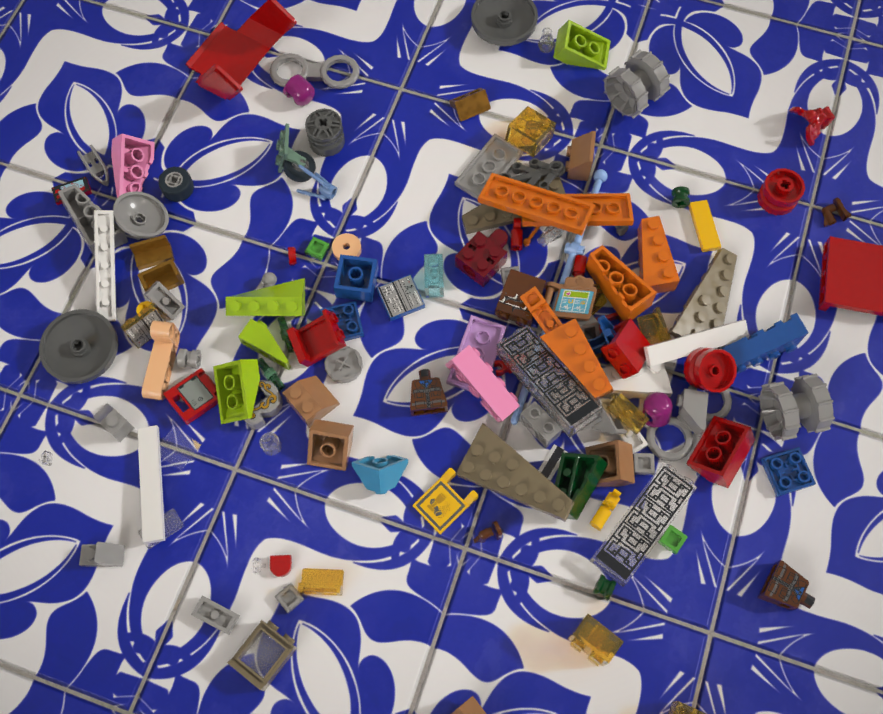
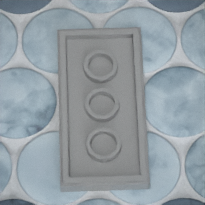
M494 134L457 178L455 186L478 200L492 173L498 175L508 173L512 165L523 155L524 150Z

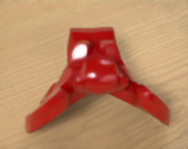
M828 106L823 109L817 108L813 110L792 107L789 112L800 115L809 122V125L806 127V140L809 146L814 145V140L821 133L820 129H825L835 118Z

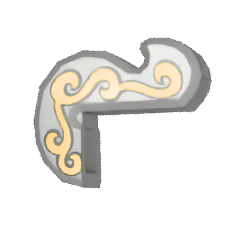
M259 381V388L266 398L254 405L252 418L245 420L252 429L262 428L266 424L263 418L273 417L282 409L283 400L277 387L269 381Z

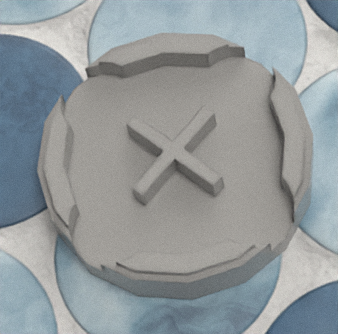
M345 346L327 356L324 362L325 371L329 378L338 383H349L355 380L361 374L363 368L362 357L359 352L349 346Z

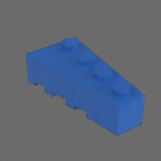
M795 313L790 316L787 322L783 323L780 320L768 328L766 332L761 329L752 334L749 340L747 337H744L723 347L722 350L729 352L735 359L737 366L736 374L745 371L748 366L756 367L762 364L763 360L768 358L770 360L776 359L781 355L780 353L785 351L787 353L793 352L809 332L798 314Z

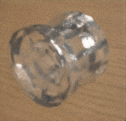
M268 432L261 436L259 444L267 455L272 456L280 452L282 444L275 433Z

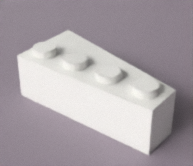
M645 361L639 373L626 379H622L613 366L602 368L613 387V392L603 396L604 398L615 396L624 397V399L643 398L645 400L653 392L664 393L669 398L673 394L664 363L647 366Z

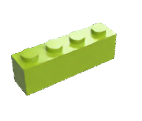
M305 278L227 296L226 316H305Z

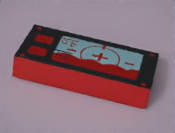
M85 176L52 187L56 204H63L58 191L74 184L86 195L92 194L87 177Z

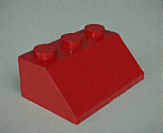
M713 416L686 464L708 481L729 488L755 441L751 427Z

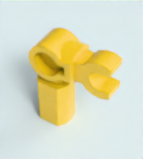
M614 489L613 492L608 493L602 503L603 506L599 507L589 523L592 527L599 531L602 529L611 515V511L614 510L620 501V491Z

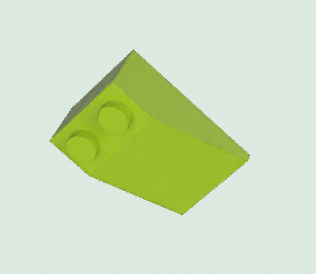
M568 20L558 30L553 58L567 65L605 70L607 68L611 41Z
M240 359L213 366L221 424L251 419L260 381L258 360Z

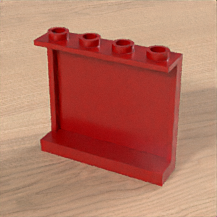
M830 236L823 245L818 310L826 311L831 306L883 316V246Z

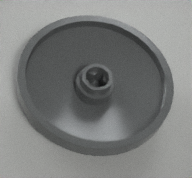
M476 0L471 12V23L476 34L484 41L498 46H512L527 40L535 31L538 20L537 8L532 0Z
M87 309L72 310L54 319L45 329L39 345L40 360L46 371L56 379L70 384L86 383L101 376L112 365L118 351V336L113 325L100 313Z

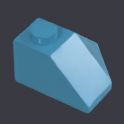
M386 455V458L376 459L375 456H368L352 462V467L366 489L374 491L376 494H385L388 490L395 488L408 465L407 458L396 455Z

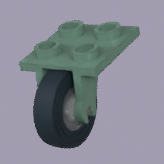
M286 123L284 130L280 131L279 140H277L276 150H279V153L276 155L275 165H278V173H281L283 169L291 180L306 182L312 177L298 166L302 165L314 174L316 169L315 161L308 153L294 151L288 147L289 124Z

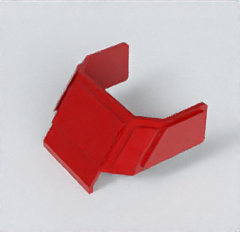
M267 0L237 31L220 22L185 65L200 74L195 81L200 87L225 100H231L243 90L240 85L271 47L286 32L293 28L297 21L277 0Z

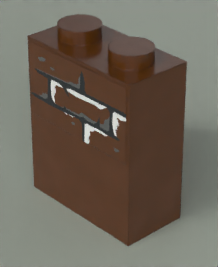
M510 269L495 309V315L501 320L508 321L509 319L519 326L531 327L534 317L522 302L520 296L534 286L542 295L546 280Z

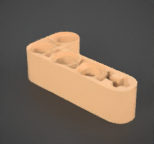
M154 320L150 326V336L154 343L142 386V397L164 400L163 393L168 390L180 341V332L172 322Z

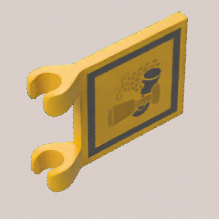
M449 468L412 505L440 535L479 497L473 490L463 500L447 484L456 476V472L452 468Z

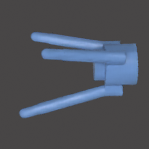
M302 165L298 166L321 184L319 187L321 195L300 189L296 190L298 193L320 198L323 201H326L327 198L329 200L334 198L337 193V187L329 183L317 172L313 174Z

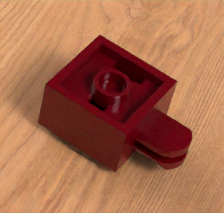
M496 229L487 237L478 231L456 254L455 266L484 287L507 261V251L503 249L507 244V233L502 229Z

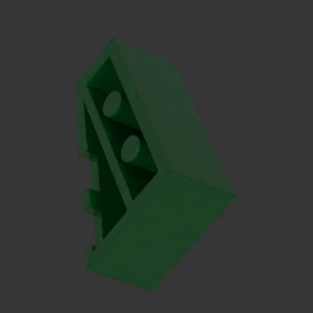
M562 452L555 486L574 502L567 519L578 520L608 466V463L599 455Z

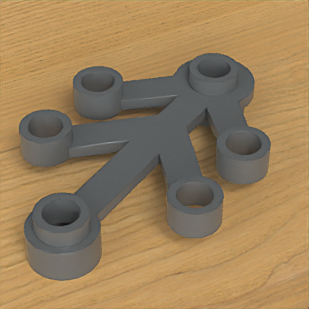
M533 158L529 161V167L522 165L520 162L512 165L513 173L520 174L523 172L526 174L511 177L508 173H501L499 175L521 182L529 180L527 184L534 186L541 177L546 176L544 181L539 182L538 187L549 190V184L553 179L565 173V166L561 161H552L548 164Z

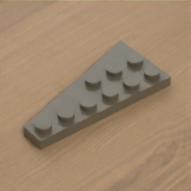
M546 176L541 177L535 186L538 187L539 182L544 181ZM560 176L555 177L549 184V190L559 194H566ZM481 204L462 215V222L467 235L513 224L514 218H521L522 222V216Z

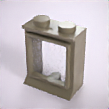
M261 620L233 658L227 662L261 691L267 689L297 650V647L293 645L295 640L286 633L284 636L277 632L279 627L270 620L267 623Z

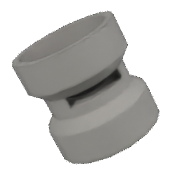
M180 348L177 354L178 367L185 368L190 366L191 368L199 369L202 359L201 351H188L187 349Z

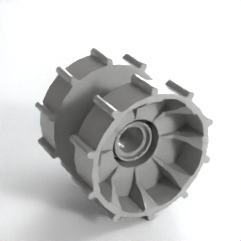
M638 50L624 63L626 69L617 66L603 79L604 93L611 102V106H614L622 113V116H631L634 119L649 106L648 99L655 102L671 89L669 86L670 74H668L663 65V61H660L653 55L652 51Z
M817 374L795 377L791 391L784 385V381L761 385L762 390L758 396L760 399V414H762L766 430L771 433L775 441L797 438L799 428H801L800 423L807 429L808 433L831 430L830 425L835 420L833 400L826 387L827 384L823 383Z

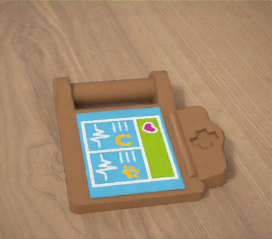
M581 275L567 277L564 284L546 282L544 299L550 306L553 292L558 291L553 309L558 318L572 320L576 318V320L589 321L597 288L594 287L595 284L591 278H585Z

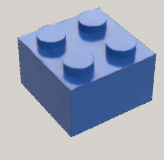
M340 254L333 287L336 298L373 302L379 271L377 259Z

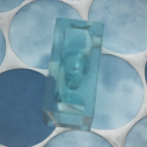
M424 254L425 298L444 297L443 254Z

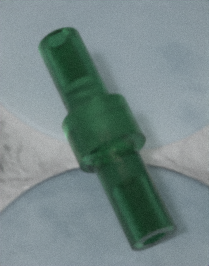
M282 316L277 319L281 329L280 335L282 340L285 341L288 352L292 353L294 348L286 331L289 328L285 317Z
M263 358L258 359V365L264 371V376L268 381H272L279 391L283 390L285 385L277 376L278 373L274 368H270Z

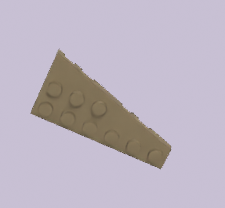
M724 248L717 251L709 264V269L701 277V282L693 290L684 305L682 313L677 316L676 323L670 328L668 334L677 338L724 325L737 260L736 254Z
M482 423L456 475L566 522L574 505L573 500Z

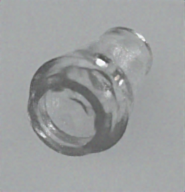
M550 28L542 30L538 47L544 53L551 52L555 47Z
M547 226L537 241L542 247H545L547 244L562 237L564 230Z

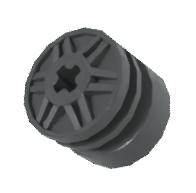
M324 108L312 112L307 117L305 128L312 151L324 157L339 153L344 147L345 137L341 117L338 113Z

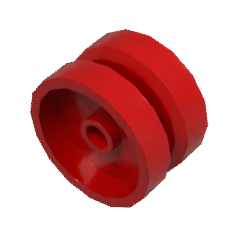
M781 168L771 171L758 191V203L762 209L773 215H786L790 213L804 194L805 184L799 174L790 169Z
M700 347L693 350L687 356L684 363L686 381L692 387L699 390L723 392L733 384L736 378L737 366L735 359L729 352L722 349Z

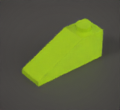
M250 319L238 336L241 343L290 370V363L268 330V326L260 320L256 322Z

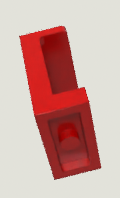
M327 309L322 310L323 315L302 328L296 329L291 327L286 330L299 363L307 367L346 346L344 341L345 334L337 324L339 320L336 314Z
M631 318L615 325L613 330L616 332V335L609 344L601 348L603 354L622 379L639 373L646 361L644 347L650 345Z

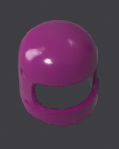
M297 74L288 80L283 89V94L288 98L293 97L295 104L305 106L313 100L315 89L304 77Z
M661 392L649 394L643 404V422L650 427H663L671 421L672 401L668 395ZM645 412L652 417V422L646 419Z

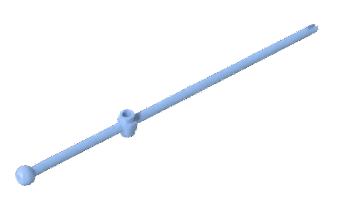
M599 169L594 173L595 183L591 194L599 193L601 184L607 180L608 175L603 169ZM576 234L574 242H567L565 245L564 253L569 254L559 284H564L565 279L569 277L576 255H584L585 246L580 245L583 235ZM556 291L553 302L551 304L552 310L555 306L558 291ZM539 338V341L545 347V343L541 340V338ZM539 345L536 347V352L540 350L542 353L544 348ZM536 354L535 356H533L532 361H534L540 356ZM540 359L535 361L531 365L535 364L537 366L539 364ZM531 367L529 371L535 375L537 368L533 369ZM527 372L528 375L533 379L534 377L529 372ZM527 375L517 402L520 406L513 412L511 418L513 425H516L519 421L520 413L532 384V380Z

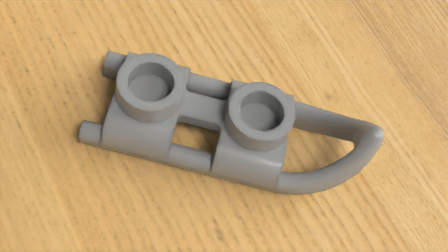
M89 145L92 151L85 155L77 151L91 176L101 184L108 186V169L93 145ZM104 171H105V181H103V180H101L99 177H97V176H101V175L104 173Z

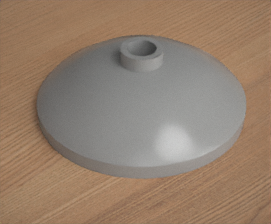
M137 191L127 192L119 196L114 203L115 222L124 232L131 236L143 239L154 238L161 235L168 226L169 215L165 206L150 194Z

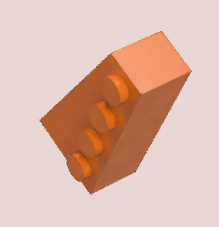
M660 216L643 218L637 230L639 277L653 288L657 294L674 291L680 279Z

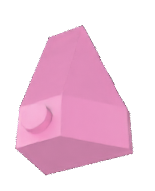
M120 134L112 139L111 157L117 198L127 192H142L144 180L147 178L149 167L154 160L155 142L126 134Z

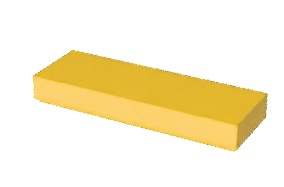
M708 201L690 202L689 210L701 251L709 252L721 249Z

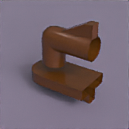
M838 197L833 199V204L825 206L821 210L824 216V227L831 226L837 222L832 214L836 210L842 221L851 217V214L845 209Z
M494 521L492 522V528L488 527L479 532L478 536L473 539L474 543H484L487 538L494 536V533L497 540L502 538L503 530L498 522Z

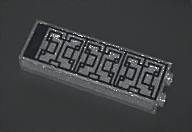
M528 325L518 328L511 336L503 338L498 342L497 356L569 438L601 417L603 407Z
M663 462L590 559V562L624 587L697 487L694 485V482L688 477H683L677 473V470L672 465H666Z

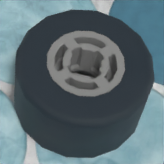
M174 166L167 168L159 176V187L166 199L172 202H180L189 198L193 193L194 184L191 176L182 167Z

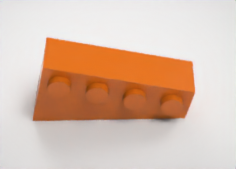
M602 245L589 254L585 267L623 321L629 318L633 320L652 305L657 292Z
M576 318L540 336L541 340L595 400L613 392V387Z

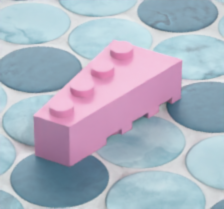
M468 345L446 363L445 366L449 370L453 368L457 379L460 382L467 383L469 385V392L476 398L480 397L482 399L480 401L482 406L497 422H501L520 406L517 403L518 398L512 392L509 393L507 391L504 381L493 374V368L489 363L483 362L479 351L475 347Z

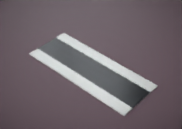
M555 444L538 470L550 481L559 468L562 452L568 453Z

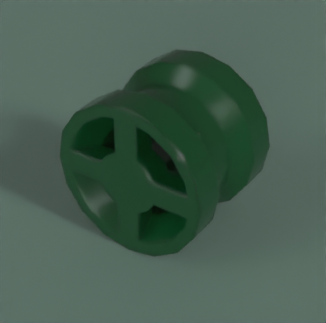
M680 186L672 189L673 207L685 208L690 205V198L688 197L690 195L689 188Z
M601 574L592 593L595 595L600 594L608 601L617 582L608 580Z

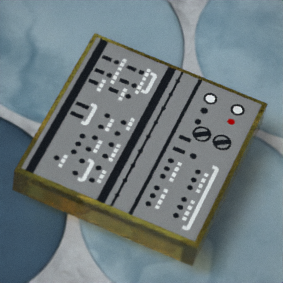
M152 303L144 307L133 318L126 320L121 328L139 349L152 339L150 336L152 321H166Z

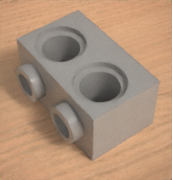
M536 401L520 413L519 421L545 448L561 435L562 428Z

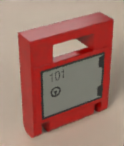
M202 368L163 393L165 399L186 425L218 404L216 384L205 374ZM180 397L189 407L184 412L176 404Z

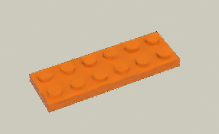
M495 173L490 175L478 197V203L581 236L595 210V204Z
M630 193L563 194L595 204V210L587 226H633L634 218ZM522 217V227L550 226Z

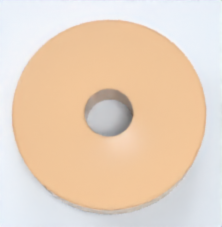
M341 234L332 243L333 255L337 260L340 259V254L357 257L361 254L360 240L353 234Z

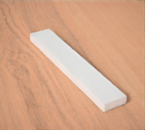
M94 210L96 312L103 315L109 322H116L114 211Z
M739 320L645 346L644 352L647 366H654L686 357L693 350L700 347L714 349L734 343L744 337L749 339L746 320Z
M157 425L137 429L142 539L144 544L165 541L160 436Z

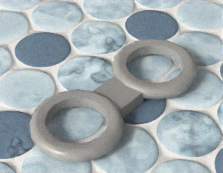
M289 53L277 57L270 67V77L274 83L285 87L288 80L279 77L277 70L281 64L289 61L297 62L302 66L303 69L300 75L307 81H323L329 87L343 89L353 85L358 80L360 74L357 62L346 55H334L326 59L324 63H307L305 58L300 55ZM335 63H346L353 69L352 75L343 81L332 80L327 75V71Z
M690 385L689 388H688V389H691V390H698V389L692 387L691 385ZM728 389L719 392L723 398L722 409L717 413H707L706 422H711L713 416L724 418L728 415L732 405V398ZM680 415L671 417V421L667 424L679 428L684 435V446L678 452L669 453L660 449L655 441V431L659 427L649 426L646 434L648 447L661 460L670 462L681 460L691 451L693 446L692 429Z

